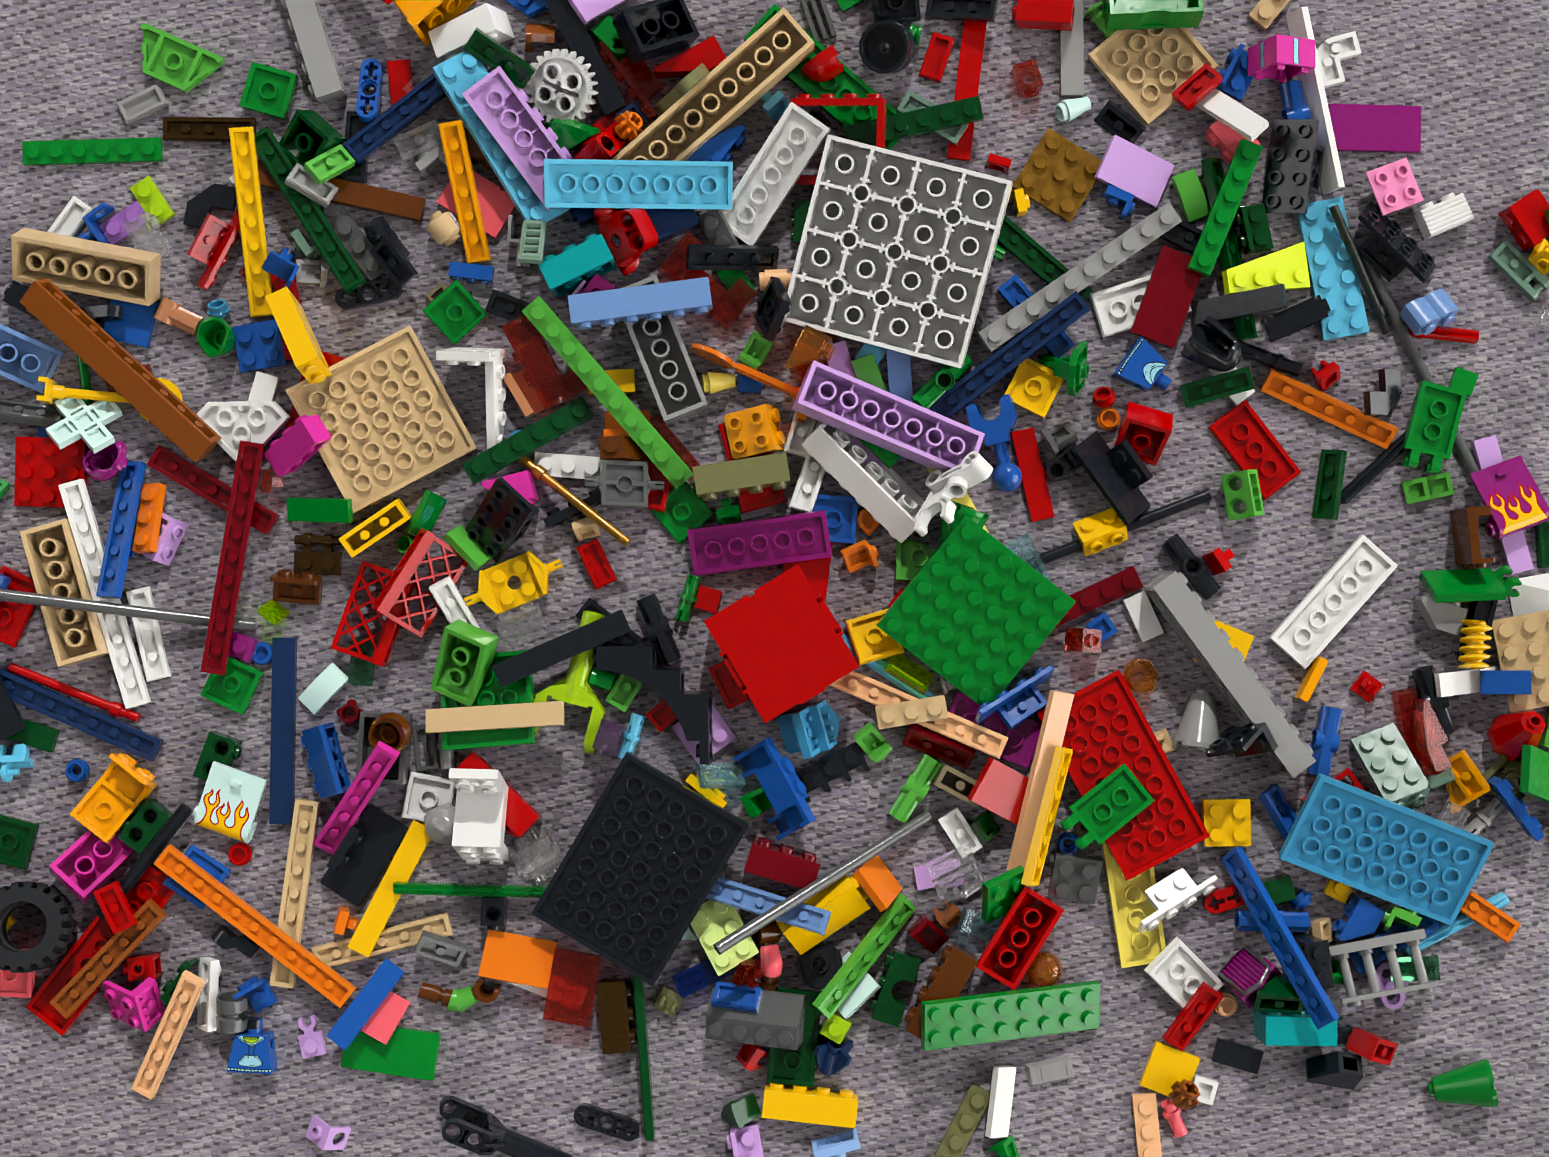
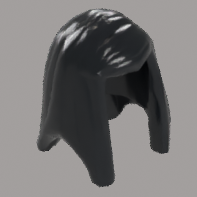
M1207 315L1203 320L1207 325L1199 324L1192 336L1184 345L1181 355L1216 371H1229L1235 368L1241 360V345L1224 326L1210 315Z

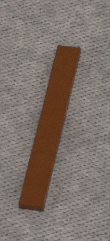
M257 161L260 187L281 191L264 163ZM337 178L328 180V182L339 188L331 203L421 222L426 203L425 198Z

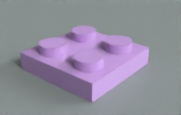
M712 704L714 754L733 741L736 736ZM680 722L672 726V729L699 765L700 758H696V744H699V741H687Z

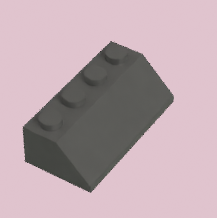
M716 984L713 985L706 1014L705 1039L798 1050L804 1040L805 995L763 990L758 1013L712 1006L711 1000Z

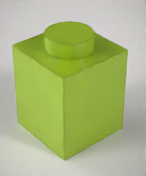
M836 1010L830 1019L824 1017L819 1026V1033L841 1044L851 1026V1017L845 1019Z

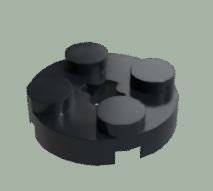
M821 941L802 955H799L796 961V969L800 979L809 987L824 989L844 962L840 952L833 945ZM818 959H821L822 962H826V966L823 967V971H819V969H814V965L817 964Z

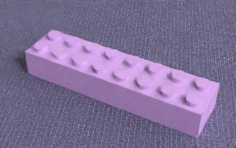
M815 360L807 368L792 410L930 469L941 470L943 473L960 465L965 456L970 452H979L985 436L980 431Z

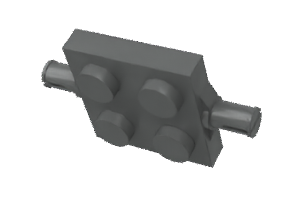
M602 459L600 462L599 478L585 477L584 487H598L600 507L647 509L650 490L664 491V481L650 480L648 462Z

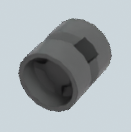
M238 991L224 992L217 995L216 1012L219 1015L216 1016V1029L219 1033L234 1034L243 1032L248 1028V1014L245 1012L248 1009L247 994L235 1000L232 996Z

